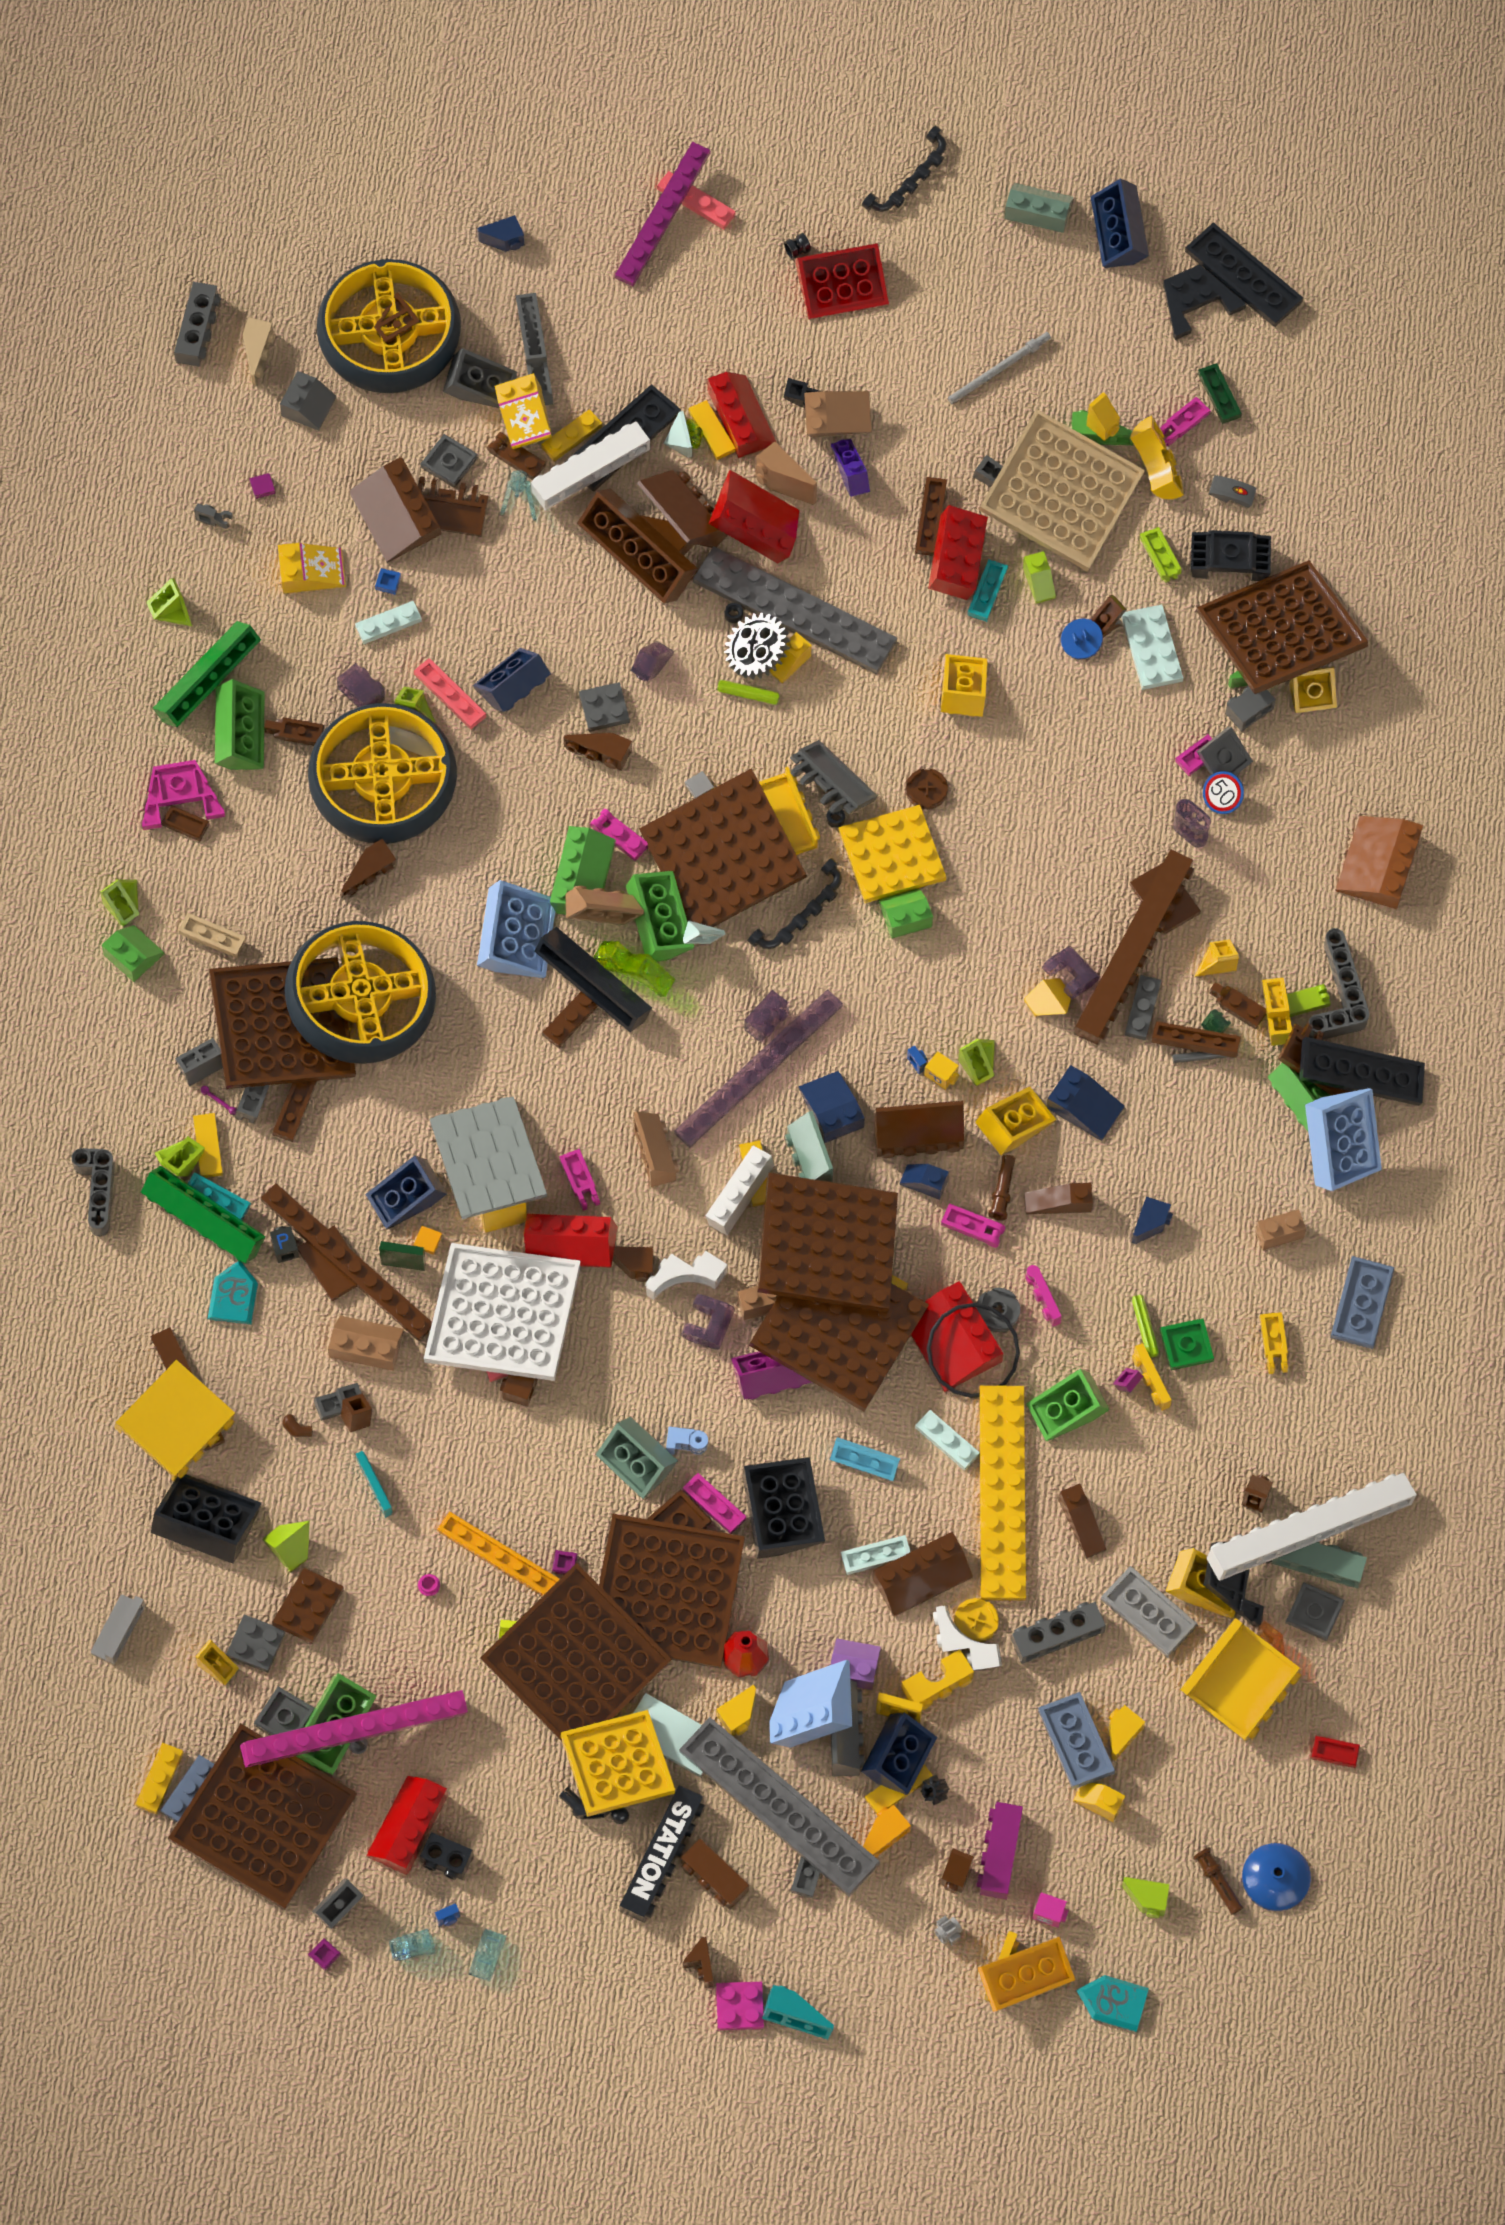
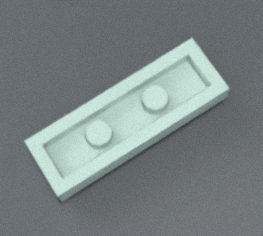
M414 601L357 622L355 627L363 644L420 623L422 618Z
M931 1410L915 1425V1428L964 1471L980 1454L979 1451Z
M906 1535L842 1551L841 1558L846 1575L884 1566L910 1553V1548Z

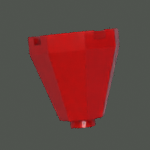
M753 1630L734 1632L724 1644V1667L738 1678L748 1675L757 1676L769 1663L767 1641Z

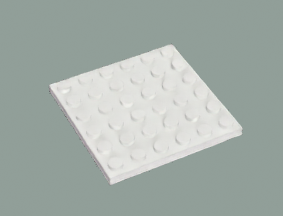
M451 1243L424 1355V1362L555 1381L580 1272V1261Z

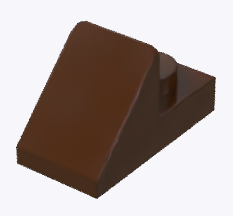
M1109 595L1090 620L1100 627L1104 638L1122 625L1120 618L1127 609L1114 595Z
M701 1937L683 1961L682 1968L701 1966L697 1968L699 1982L703 1981L704 1988L713 1987V1975L707 1938Z

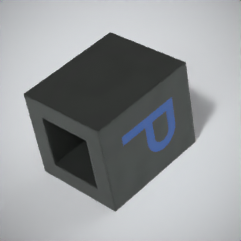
M280 1226L270 1232L278 1263L299 1258L291 1226Z

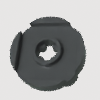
M993 1288L991 1291L984 1292L979 1297L978 1304L994 1308L1000 1305L1004 1311L1001 1314L1008 1318L1011 1325L1014 1326L1017 1323L1021 1307L1013 1292L1005 1288ZM977 1308L990 1331L1008 1332L1010 1330L1005 1321L992 1311Z

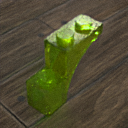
M602 941L593 957L608 971L633 978L650 988L660 997H666L676 980L649 954H632L619 941Z

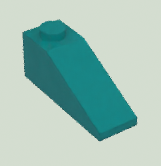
M772 1986L762 2019L827 2040L829 2039L834 2025L795 1991L789 1990L785 1986Z

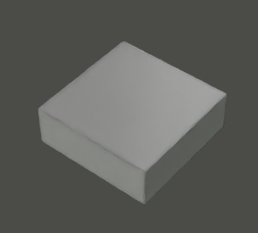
M703 771L685 781V786L694 798L714 788Z

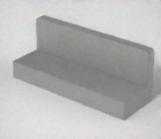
M120 1595L91 1650L92 1655L115 1665L145 1608L144 1599L137 1596L131 1599L125 1595Z

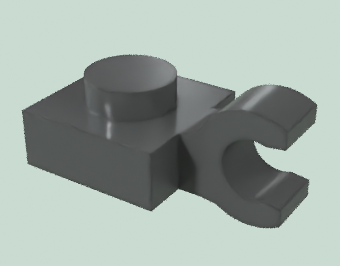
M197 503L194 509L197 521L212 526L217 524L224 529H228L229 524L223 521V519H233V514L230 511L217 513L214 507L207 504L201 505Z

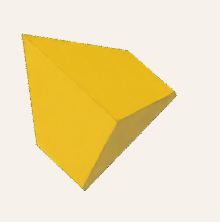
M1230 939L1209 942V948L1195 977L1237 970L1239 955Z
M1061 978L1045 979L1024 998V1001L1035 1017L1038 1015L1067 1014L1072 994Z

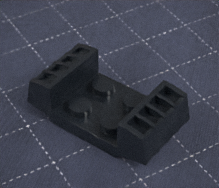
M1210 530L1208 532H1192V577L1207 579L1208 571L1251 573V581H1260L1269 577L1271 574V536L1240 531Z

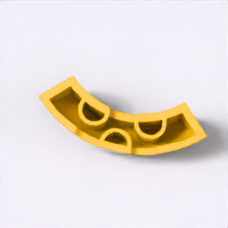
M1151 415L1134 428L1130 439L1140 453L1147 469L1151 483V492L1162 499L1172 500L1184 496L1181 476H1177L1175 457L1171 449H1166V443L1163 439L1165 436Z

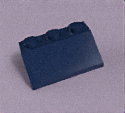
M519 648L472 686L494 709L504 712L512 709L514 703L519 699L527 697L534 687L543 684L551 673L539 654Z
M905 1712L890 1714L861 1772L879 1785L908 1795L937 1736Z

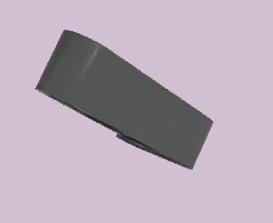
M80 1148L72 1153L71 1158L74 1170L78 1174L92 1175L88 1212L90 1231L95 1236H104L110 1228L115 1172L113 1155L106 1149ZM80 1159H87V1162L84 1164L77 1163ZM102 1160H109L106 1165L99 1164ZM100 1180H107L105 1185L97 1184ZM99 1200L106 1201L102 1206L96 1205V1202ZM98 1216H101L102 1222L97 1226Z

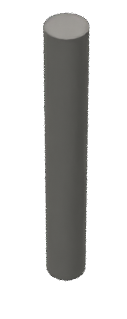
M1192 1052L1172 1055L1173 1063L1226 1058L1227 1056Z

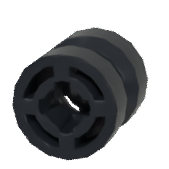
M804 233L798 234L793 240L788 239L784 241V248L792 260L798 258L801 253L806 254L811 251V245Z

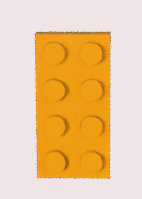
M1060 1937L1050 1939L978 1967L993 2012L1075 1981Z

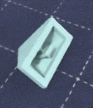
M681 411L678 413L663 444L689 458L692 457V446L684 412Z
M688 921L683 942L684 944H711L724 936L725 931Z

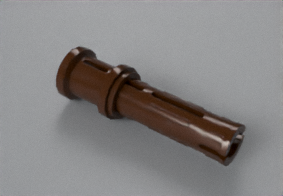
M1012 1155L1002 1156L997 1188L991 1196L993 1203L992 1208L988 1212V1216L994 1220L1003 1221L1008 1216L1006 1210L1008 1203L1011 1201L1009 1189L1016 1160Z
M1208 1847L1197 1853L1193 1859L1198 1861L1204 1871L1203 1876L1210 1879L1230 1914L1234 1915L1244 1907L1240 1904L1222 1874L1221 1864L1216 1862L1211 1854L1212 1849ZM1205 1858L1208 1860L1210 1866L1207 1865ZM1221 1884L1224 1886V1888H1225V1890L1227 1891L1228 1895L1230 1896L1231 1900H1229L1228 1897L1226 1896L1225 1892L1223 1891L1222 1887L1220 1886Z

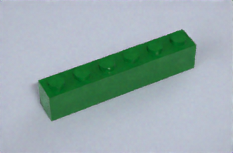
M236 621L152 708L163 723L178 727L261 641L252 626Z
M162 1166L150 1171L140 1192L149 1201L157 1203L167 1213L176 1216L185 1225L191 1226L201 1236L210 1239L220 1249L228 1251L235 1259L245 1264L256 1258L266 1237Z

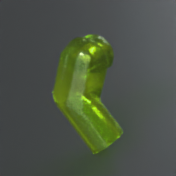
M693 419L686 420V425L689 430L691 446L693 449H697L701 445L703 430Z

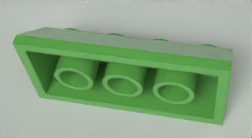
M234 679L216 687L215 764L230 770H259L264 768V691Z
M569 826L550 899V904L557 914L566 915V893L573 890L575 886H585L589 890L596 888L604 889L616 843L614 838L591 828Z
M673 871L633 874L626 885L627 893L633 895L644 910V914L637 917L635 922L646 961H667L692 950L694 944H684L683 942L688 922Z
M1281 1063L1268 1078L1272 1082V1087L1283 1097L1286 1106L1297 1116V1121L1308 1131L1305 1104L1331 1095L1311 1082L1299 1080L1300 1074Z
M337 1673L329 1682L305 1727L367 1713L377 1696ZM350 1743L297 1755L296 1757L318 1770L333 1775Z

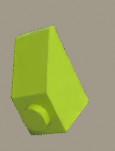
M1044 551L1024 556L1023 570L1035 603L1055 599L1056 594L1051 569Z
M1124 1877L1122 1888L1141 1913H1146V1916L1150 1918H1160V1916L1165 1915L1170 1884Z

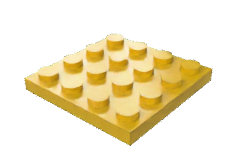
M920 805L839 827V834L864 903L946 881V874Z
M648 1710L561 1732V1739L587 1817L675 1794V1788Z

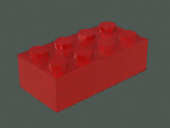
M951 505L944 510L940 516L928 589L968 600L976 591L988 520L987 516Z

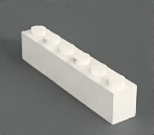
M637 422L631 425L627 424L617 433L606 436L598 444L590 445L579 455L571 456L567 462L554 466L548 473L535 477L531 482L532 493L544 510H547L649 451L650 439Z

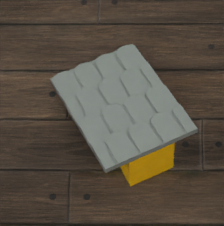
M514 1096L430 1118V1124L461 1218L466 1219L480 1215L485 1233L526 1222V1202L545 1198L547 1193Z

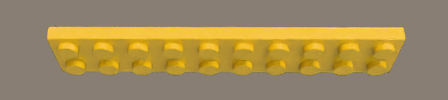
M980 1385L981 1599L1026 1601L1024 1386Z

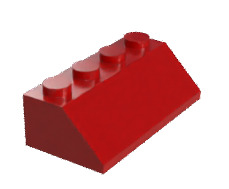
M724 372L707 378V391L726 433L735 447V453L738 458L766 449L773 442H776L746 375Z
M527 1214L524 1229L525 1253L580 1261L581 1267L612 1268L618 1227L612 1217Z
M407 1776L366 1857L404 1875H408L448 1797L447 1788L425 1778Z

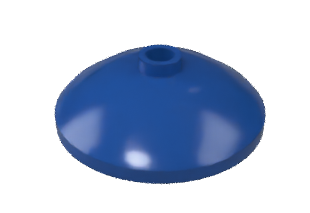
M1270 1843L1257 1848L1248 1856L1242 1871V1882L1247 1895L1255 1904L1271 1911H1284L1295 1907L1305 1898L1311 1883V1872L1306 1859L1296 1849L1285 1844ZM1280 1870L1282 1875L1276 1876L1274 1871Z

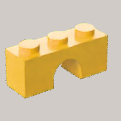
M960 1649L941 1660L940 1668L945 1675L941 1681L931 1682L927 1680L922 1671L903 1681L901 1689L907 1699L923 1704L922 1710L930 1707L937 1698L944 1699L951 1695L953 1689L969 1685L972 1682L971 1679H973L974 1671Z

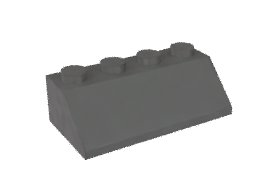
M850 1680L852 1727L831 1734L832 1776H859L860 1768L864 1766V1755H859V1746H863V1733H859L858 1725L863 1724L862 1711H858V1703H862V1690L857 1689V1682Z

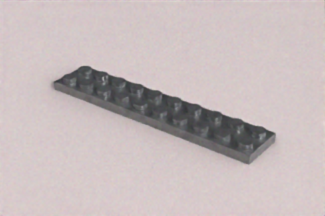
M714 546L693 578V583L733 603H737L759 616L763 613L766 616L771 614L773 617H777L786 626L785 629L793 633L797 632L803 638L875 674H878L897 642V637Z
M711 1717L679 1749L683 1756L849 1897L880 1864L877 1858Z

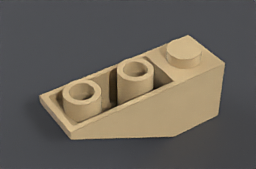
M248 317L243 332V341L252 383L256 385L258 378H262L264 371L263 363L269 358L270 349L268 348L270 343H274L276 332L273 331L272 322Z

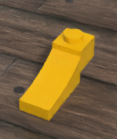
M1284 978L1262 980L1271 1046L1284 1045L1292 1030Z

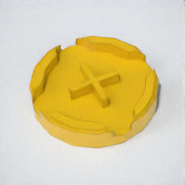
M980 1598L968 1599L961 1603L954 1617L956 1627L964 1635L980 1643L993 1637L999 1623L995 1607L990 1602Z

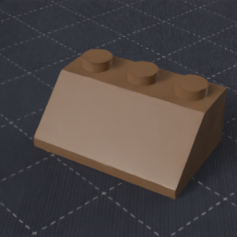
M575 886L573 890L566 893V918L625 925L644 914V910L635 897L624 894V891L606 892L603 888L589 890L585 886Z
M633 1112L634 1132L650 1186L654 1187L676 1181V1173L679 1172L677 1161L672 1160L670 1154L673 1153L671 1141H666L665 1134L668 1132L665 1121L660 1120L659 1114Z
M339 1316L333 1327L328 1345L329 1358L394 1371L404 1329Z

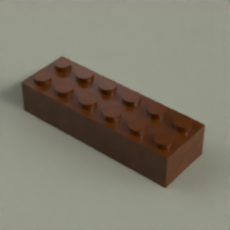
M611 488L597 491L577 522L584 531L664 604L679 599L698 569Z

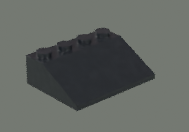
M810 1457L744 1466L742 1478L757 1559L780 1556L825 1543Z
M185 1474L181 1479L177 1477L156 1509L153 1515L151 1533L234 1564L245 1544L262 1502Z

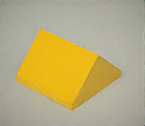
M1333 666L1314 669L1290 680L1289 687L1295 713L1337 708L1335 671Z

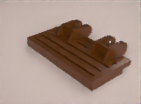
M420 476L418 487L441 531L482 537L489 496L480 494L479 501L477 502L479 485H473L471 501H465L466 483L461 482L458 499H455V490L439 488L436 496L438 479L433 478L430 495L423 494L426 480L425 477Z
M1309 1023L1304 1028L1294 1024L1278 1057L1279 1061L1300 1074L1302 1039L1308 1037L1313 1028ZM1319 1030L1313 1038L1322 1040L1324 1033ZM1313 1083L1331 1096L1352 1092Z

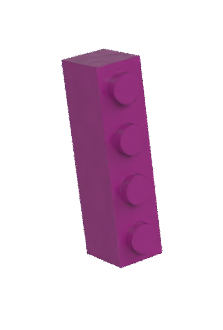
M996 1802L995 1809L990 1808L988 1822H992L991 1830H986L984 1841L985 1844H988L987 1852H982L980 1864L985 1866L984 1873L978 1875L977 1887L981 1888L980 1895L1007 1900L1023 1806Z

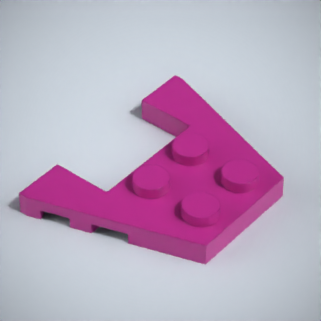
M196 760L153 766L144 819L142 820L143 830L162 827L159 807L201 800L204 803L206 820L225 817L223 807L218 802L215 793L210 788Z

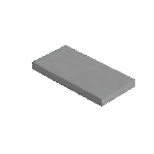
M1131 1566L1100 1598L1101 1601L1167 1658L1198 1626V1623Z

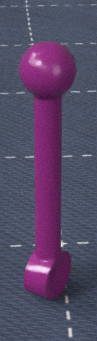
M208 1086L201 1087L203 1095L210 1096L229 1110L231 1115L236 1114V1107L229 1106L211 1093Z

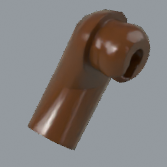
M287 1414L282 1421L283 1427L292 1437H312V1426H300L292 1414Z

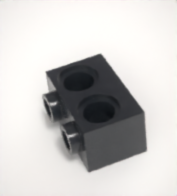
M431 1832L420 1855V1861L423 1863V1867L428 1870L435 1871L437 1869L444 1872V1876L449 1879L456 1880L458 1878L463 1880L474 1854L472 1849ZM432 1850H440L442 1852L438 1858H432L429 1855ZM455 1858L461 1859L463 1861L462 1864L458 1867H454L450 1864V1862Z

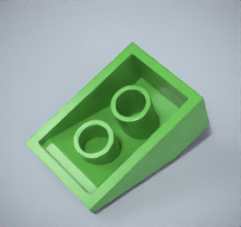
M1083 1369L1077 1370L1026 1403L1047 1442L1094 1421L1110 1410L1091 1373Z

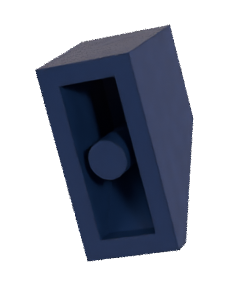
M516 215L477 228L479 242L507 252L517 250L525 245L524 233Z
M907 1164L899 1185L940 1200L948 1182L949 1171L930 1164Z
M1146 1196L1131 1243L1137 1244L1163 1232L1165 1225H1170L1173 1213L1170 1212L1171 1204Z

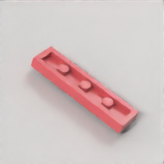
M668 171L657 184V190L663 193L673 176L672 172ZM693 185L682 202V205L723 230L736 215V211Z
M430 658L414 670V675L470 730L486 718V713Z

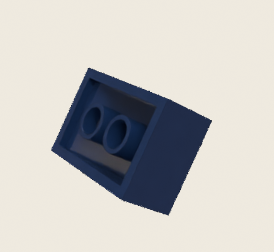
M1072 1065L1069 1066L1047 1099V1108L1101 1141L1125 1107L1093 1078Z
M839 1071L798 1086L808 1110L814 1113L824 1143L864 1128V1115Z
M414 1155L365 1195L384 1227L390 1229L432 1207L446 1196L447 1192L427 1159Z

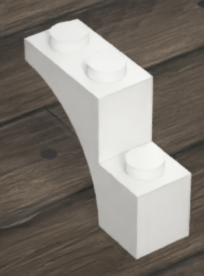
M707 1251L702 1256L698 1255L692 1266L671 1254L668 1259L664 1258L661 1261L658 1273L655 1276L652 1275L646 1282L647 1296L654 1300L665 1289L685 1282L701 1283L716 1289L727 1274L728 1265Z
M948 1606L936 1607L937 1612H933L935 1626L939 1625L940 1634H937V1643L943 1652L970 1648V1653H967V1661L973 1667V1670L1002 1666L999 1644H985L970 1639L956 1627L950 1617Z

